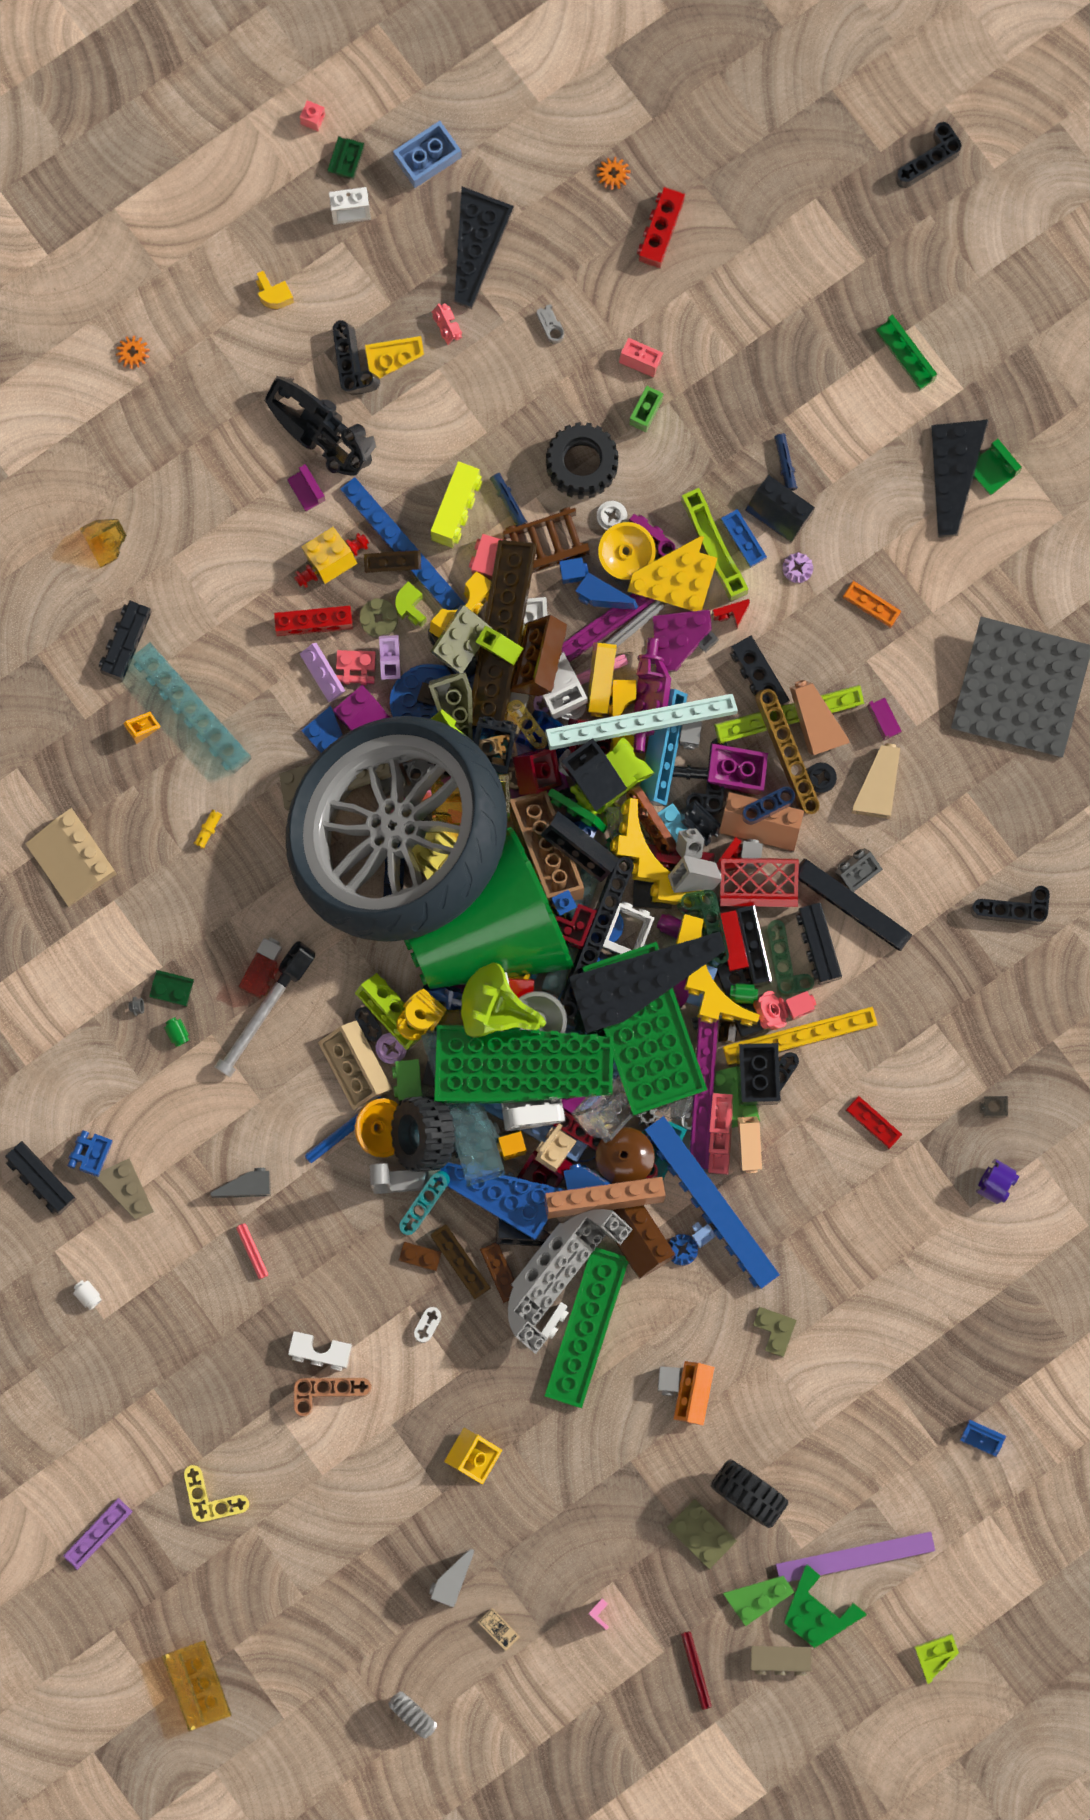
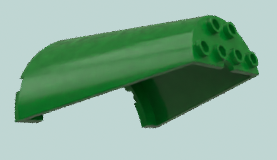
M507 828L505 843L497 868L489 883L473 904L453 921L436 931L417 938L404 940L408 951L411 949L413 951L410 955L415 967H420L422 974L419 976L423 985L428 984L429 989L467 984L471 976L480 968L491 963L500 964L504 973H507L508 978H511V976H525V974L532 975L566 970L574 967L557 920L548 904V899L513 828Z

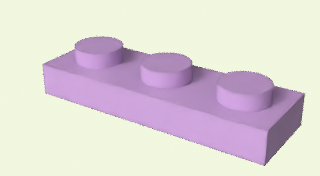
M317 643L311 644L300 653L328 702L334 701L345 692Z

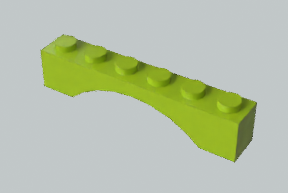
M700 488L682 495L681 502L698 537L704 536L702 545L707 555L717 557L714 570L729 601L732 602L747 595L749 589L717 530Z

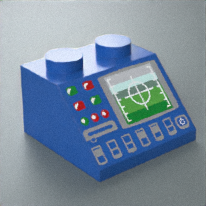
M587 1165L569 1166L570 1170L564 1171L567 1190L612 1184L595 1169L587 1168Z

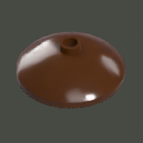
M622 1127L608 1132L601 1139L596 1150L597 1167L601 1175L612 1184L644 1180L650 1174L654 1165L655 1154L650 1140L642 1132L633 1128ZM627 1152L628 1157L625 1159L621 1158V1153Z

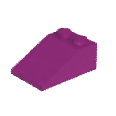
M363 685L333 709L334 715L349 731L372 721L390 718Z
M712 744L707 782L738 792L758 795L764 791L768 753Z

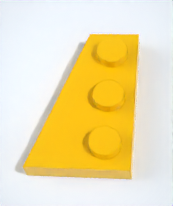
M421 336L365 345L369 371L380 379L424 356Z

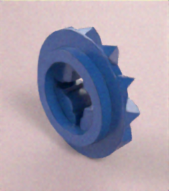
M685 1234L675 1235L668 1242L675 1253L672 1260L673 1263L684 1266L695 1260L698 1254V1246L691 1236ZM685 1243H688L686 1250L690 1255L682 1253L677 1257L679 1249L675 1244L683 1246Z

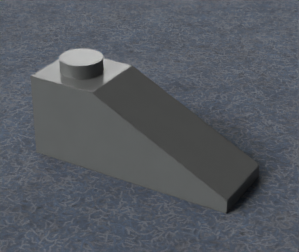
M254 1168V1171H249L212 1191L211 1197L271 1196L270 1171H266V1168Z

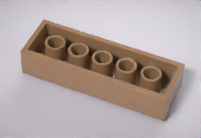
M544 791L509 800V814L528 860H530L548 899V904L552 908L555 906L551 898L567 890L570 891L574 901L583 899L584 886L575 862L540 836L547 822L555 815L552 803L547 795L548 793Z

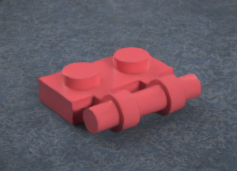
M337 650L336 670L344 671V675H336L340 683H343V685H349L350 683H361V685L374 684L375 676H367V672H375L376 652ZM350 671H361V676L350 675Z

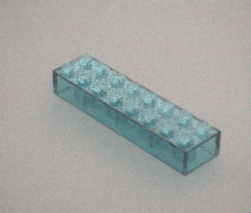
M437 1031L421 1035L434 1082ZM446 1103L445 1105L448 1106L450 1109L449 1113L453 1117V1125L455 1126L454 1136L456 1137L454 1146L466 1185L470 1186L504 1176V1167L484 1103Z

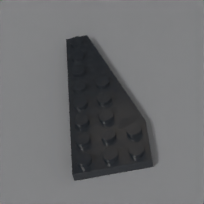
M720 931L569 976L586 1033L626 1021L724 952L725 947Z

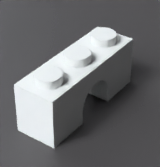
M293 1332L288 1354L293 1356L292 1360L304 1362V1359L311 1360L312 1365L323 1367L324 1363L331 1365L330 1369L342 1371V1368L347 1369L352 1344L332 1340L331 1347L327 1352L317 1353L312 1347L313 1335Z

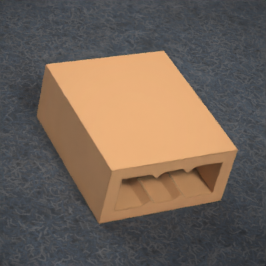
M757 1116L737 1117L741 1168L746 1170V1173H756L758 1169H762L759 1120Z

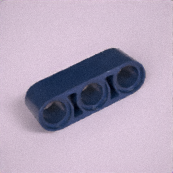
M782 787L747 805L742 813L743 821L748 825H753L789 807L795 798L794 791L790 787ZM782 793H788L791 799L789 801H783L780 795ZM771 802L774 808L767 810L763 807V804ZM752 810L757 816L750 819L746 816L747 811Z

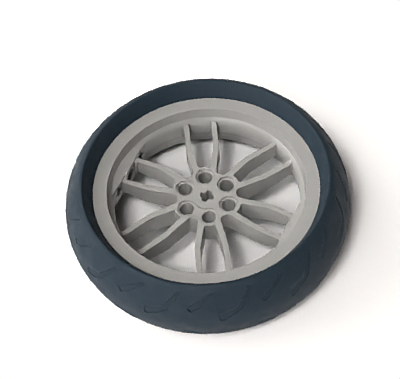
M396 716L366 723L342 735L330 744L311 764L296 789L288 813L285 843L292 877L302 897L312 910L325 922L351 936L373 941L395 942L426 935L461 915L479 897L492 878L500 860L506 838L507 811L505 796L499 777L488 757L477 744L455 728L435 720L413 716ZM414 759L426 760L436 764L418 781L404 800L403 780L399 764ZM383 763H388L389 767H391L392 788L391 798L388 799L385 797L380 779L375 772L378 766ZM363 769H369L371 786L379 804V809L374 813L357 805L344 803L352 791H348L347 787ZM446 771L451 776L450 780L431 797L420 803L430 787ZM458 787L462 801L461 826L440 821H422V819L442 805ZM339 810L360 814L367 818L366 824L347 826L334 824ZM332 831L354 836H370L353 849L334 870L331 858ZM445 831L458 833V837L452 848L426 840V833ZM417 844L437 853L449 855L438 871L423 884L418 864L412 852L413 847ZM371 854L357 875L347 886L344 885L341 878L360 860ZM388 856V876L392 894L380 899H372L355 893L374 875ZM405 858L410 869L413 885L411 888L401 890L399 879L400 859Z

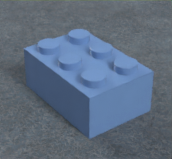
M438 121L393 151L394 160L414 188L462 158L461 149L441 121Z

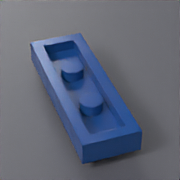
M738 509L721 518L723 525L750 568L767 559L766 554Z

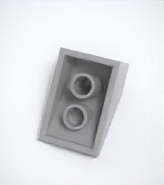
M470 1549L438 1579L437 1583H432L429 1594L432 1595L431 1599L451 1607L455 1606L474 1555V1550Z

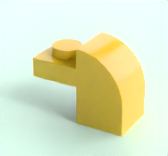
M264 270L257 273L258 280L255 282L259 291H261L258 293V297L263 305L271 309H281L294 303L286 281L271 287Z

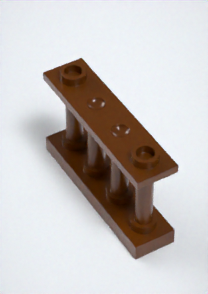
M570 507L561 509L560 513L517 527L516 525L508 526L505 528V531H502L503 539L510 538L511 541H519L517 535L525 532L529 533L531 542L537 544V557L534 560L532 573L559 565L560 561L590 555L588 543L583 544L580 542L572 517L576 516L575 508L570 509ZM565 520L573 543L572 548L565 550L561 547L553 523ZM547 527L555 550L554 554L546 556L543 553L535 529Z

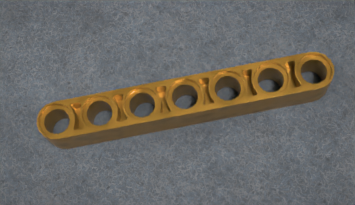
M770 689L760 690L755 697L756 703L789 786L795 793L797 806L800 810H804V814H815L819 810L820 804L775 692ZM764 693H767L770 696V700L767 704L764 703L762 700V696ZM772 711L777 714V719L774 722L769 717ZM779 729H782L784 732V737L782 739H779L777 737V731ZM786 747H789L791 749V755L789 757H786L784 755V749ZM793 765H796L798 767V773L796 775H793L791 772V767ZM801 782L806 787L803 793L798 790V785ZM808 800H810L813 805L810 811H808L805 807V804Z

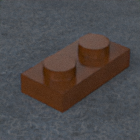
M404 1242L399 1261L437 1272L442 1252Z

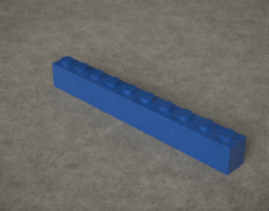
M663 1116L644 1130L645 1135L651 1144L653 1143L656 1147L655 1153L661 1161L665 1159L669 1165L666 1168L673 1177L675 1175L680 1180L678 1184L684 1192L688 1191L692 1196L690 1199L696 1209L700 1207L703 1211L701 1216L707 1224L711 1223L714 1226V1234L719 1240L723 1239L727 1244L725 1246L727 1252L731 1256L735 1255L738 1259L736 1264L741 1271H746L749 1274L748 1280L752 1286L762 1289L780 1275L666 1118Z

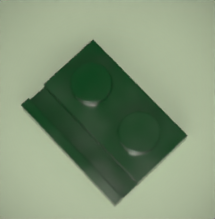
M338 136L327 170L328 173L354 180L365 143Z
M156 970L149 997L187 1007L194 979Z

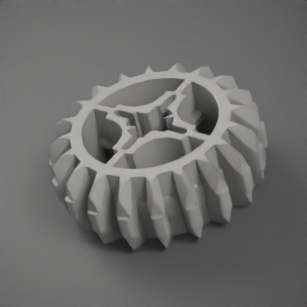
M399 1691L388 1703L393 1712L420 1737L426 1739L429 1735L431 1736L437 1727L436 1722L404 1692Z

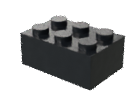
M778 1043L739 1044L736 1048L739 1106L778 1105L781 1102Z

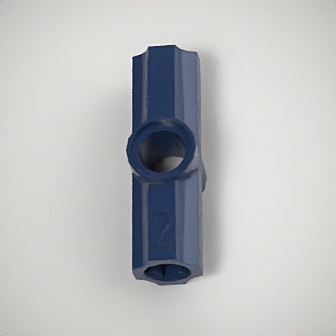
M428 984L423 985V988L446 1009L461 1010L463 995L461 989L454 986L429 989Z

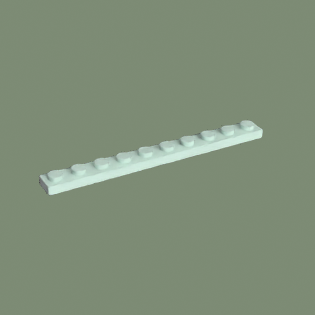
M733 694L546 729L545 734L549 749L553 750L584 744L592 738L595 741L735 715L738 710Z

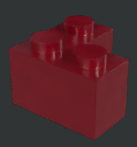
M578 904L571 921L554 915L567 945L582 949L596 910Z

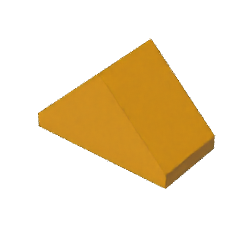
M151 712L123 723L136 744L161 727Z

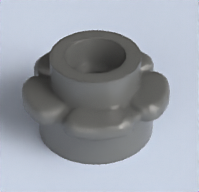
M133 997V1001L129 1002L130 1012H133L135 1016L143 1014V999Z

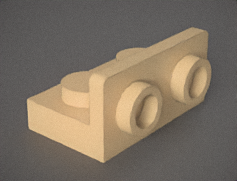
M560 1123L556 1128L552 1127L546 1136L548 1138L547 1141H542L536 1149L538 1152L536 1160L556 1172L577 1142L561 1131L563 1125Z

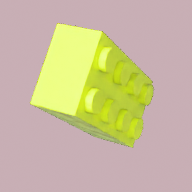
M458 461L431 529L432 541L451 548L454 547L455 543H459L462 535L461 526L465 527L469 517L468 509H472L475 502V491L479 492L482 484L480 469Z

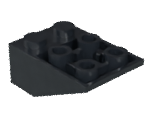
M593 738L561 761L563 769L595 811L627 789L605 753Z

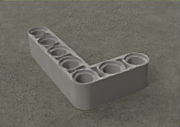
M387 1164L369 1165L370 1182L374 1194L420 1191L430 1179L429 1171L411 1172L403 1170L389 1172Z

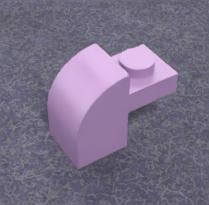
M398 635L379 636L381 680L400 679Z

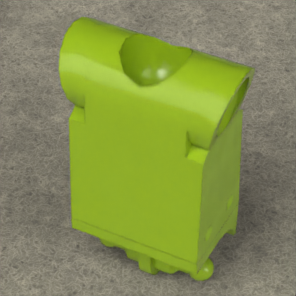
M624 736L606 757L627 789L597 810L599 814L637 783L655 774L645 761L635 757L634 748ZM576 785L572 786L570 791L574 793L575 799L578 801L577 804L596 814V811L581 791L578 790V787Z

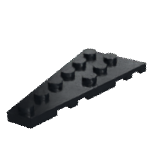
M461 186L454 303L472 310L512 215L514 206Z
M988 419L931 425L939 538L953 537L959 534L981 446L984 442L986 428L988 427Z

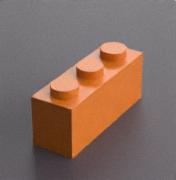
M684 1361L674 1420L704 1425L715 1367Z

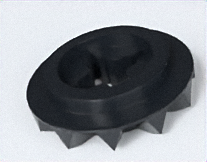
M827 763L813 764L807 771L816 793L828 792L836 784V772ZM825 771L824 778H826L827 780L822 781V783L818 785L819 782L818 778H816V775L820 776L821 773Z

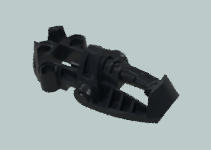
M276 376L264 401L284 429L303 447L312 450L318 445L324 450L322 456L326 459V467L329 472L356 476L363 468L372 463L371 453L376 448L374 436L366 438V430L361 424L346 427L342 423V416L336 412L337 407L332 401L319 400L309 391L294 383V378ZM283 397L287 399L292 397L299 402L298 405L304 408L300 415L279 400ZM339 443H344L351 450L348 454L342 449Z

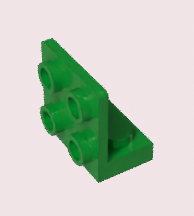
M997 438L992 442L991 447L979 456L974 477L989 495H993L1020 473L1022 466Z

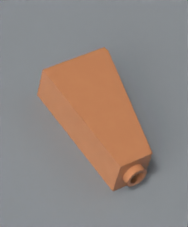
M806 680L795 682V686L790 687V691L808 752L816 755L850 743L813 683L806 682Z

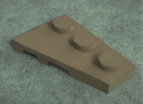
M126 1159L101 1171L99 1177H96L135 1220L154 1212L130 1159Z

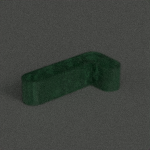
M711 890L684 894L678 900L677 908L683 914L698 912V917L704 919L702 935L706 936L720 931L725 951L718 955L722 957L721 959L715 957L709 963L714 967L722 966L729 958V951L716 894ZM702 896L708 897L710 904H705ZM684 899L691 902V908L684 905ZM711 915L714 918V923L708 922L706 916Z
M773 920L767 928V938L777 993L783 997L799 995L806 991L809 993L814 986V979L809 974L793 975L785 925L780 920ZM774 926H776L777 929H780L778 932L777 940H775V931H771ZM777 944L782 945L784 952L777 953L774 950V946ZM783 963L788 969L786 972H780L777 965ZM803 979L808 980L810 987L802 988L800 981ZM781 983H789L791 990L783 991Z

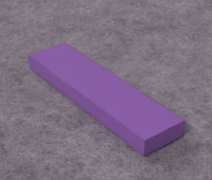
M118 1498L63 1557L78 1570L133 1511Z

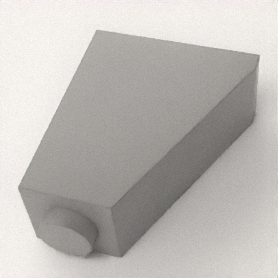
M683 856L668 875L674 893L712 890L722 880L721 872L718 870L715 862L690 856Z

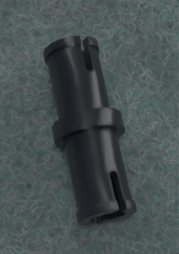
M674 766L672 777L686 778V780H690V778L707 780L708 767Z

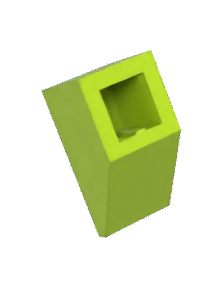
M486 625L476 640V643L482 648L513 665L524 649Z

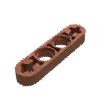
M634 787L627 791V799H638V818L658 850L666 855L676 850V842L644 791L640 787ZM654 825L658 828L659 833L655 830Z

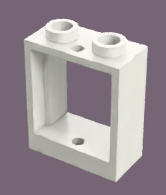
M367 187L329 192L333 225L371 220Z
M622 901L618 906L602 949L616 955L631 950L609 941L619 912L644 921L634 949L644 946L654 917L649 916L650 912L643 909L635 910L632 908L633 905Z

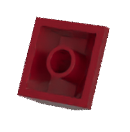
M547 748L513 757L520 795L538 794L562 785L555 749L550 750Z
M535 1149L517 1178L558 1188L565 1178L564 1171L570 1170L569 1166L573 1164L564 1159L556 1172L536 1160L538 1152Z

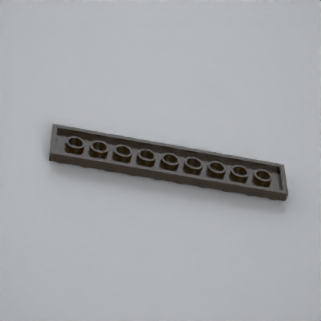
M498 540L484 622L492 627L493 630L520 646L537 544ZM481 646L472 689V726L476 728L479 717L488 716L497 721L507 720L512 693L511 687L517 660L513 665Z

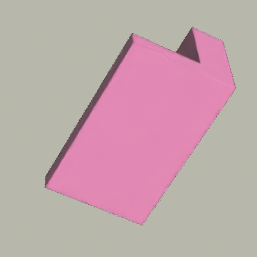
M601 1599L588 1614L607 1630L609 1626L598 1617L600 1612L608 1605Z

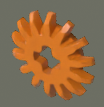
M614 157L613 162L607 158L608 164L602 161L601 164L604 167L597 168V170L602 171L597 174V177H602L599 183L605 182V188H607L608 184L611 185V190L614 189V185L621 189L620 183L625 186L626 182L624 179H630L626 174L631 173V171L625 170L628 164L621 165L624 161L623 159L617 163V157ZM612 168H615V171H619V174H616V178H612V175L608 174Z
M127 336V342L125 343L121 340L120 343L123 346L116 347V349L121 350V352L116 353V356H121L118 362L124 361L123 367L130 364V369H133V364H136L137 368H140L139 362L145 364L146 362L143 358L149 359L145 352H149L150 349L144 348L148 344L147 342L141 344V337L138 341H135L136 336H133L132 341H130ZM131 347H135V351H138V354H134V357L127 353L128 350H131Z

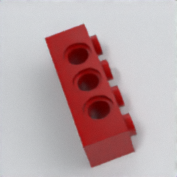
M666 187L663 188L662 193L658 192L655 203H658L656 210L652 209L649 220H651L650 227L646 226L643 237H645L644 244L640 243L637 250L639 262L661 268L685 201L684 193ZM669 207L671 212L664 213L661 209ZM662 224L665 226V229L658 230L655 226ZM656 241L659 243V246L651 247L649 243Z
M350 605L274 613L277 637L353 629Z

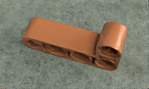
M302 1378L297 1380L294 1385V1410L299 1416L307 1417L313 1410V1397H364L370 1394L372 1386L366 1378ZM322 1382L327 1383L329 1386L328 1391L325 1393L318 1391V1385ZM341 1382L348 1384V1390L345 1393H340L337 1389ZM351 1382H354V1386H360L361 1382H364L368 1389H365L363 1393H361L360 1389H354L355 1393H351ZM307 1383L309 1390L306 1393H300L298 1391L299 1384ZM302 1402H306L309 1405V1410L306 1413L298 1411V1406Z

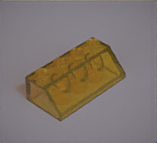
M205 1640L162 1656L189 1732L232 1716Z

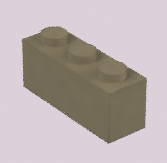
M751 1646L750 1670H755V1674L767 1675V1671H775V1675H787V1671H795V1675H807V1672H811V1647Z

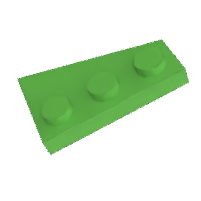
M783 1575L724 1592L723 1594L744 1625L747 1626L795 1591Z

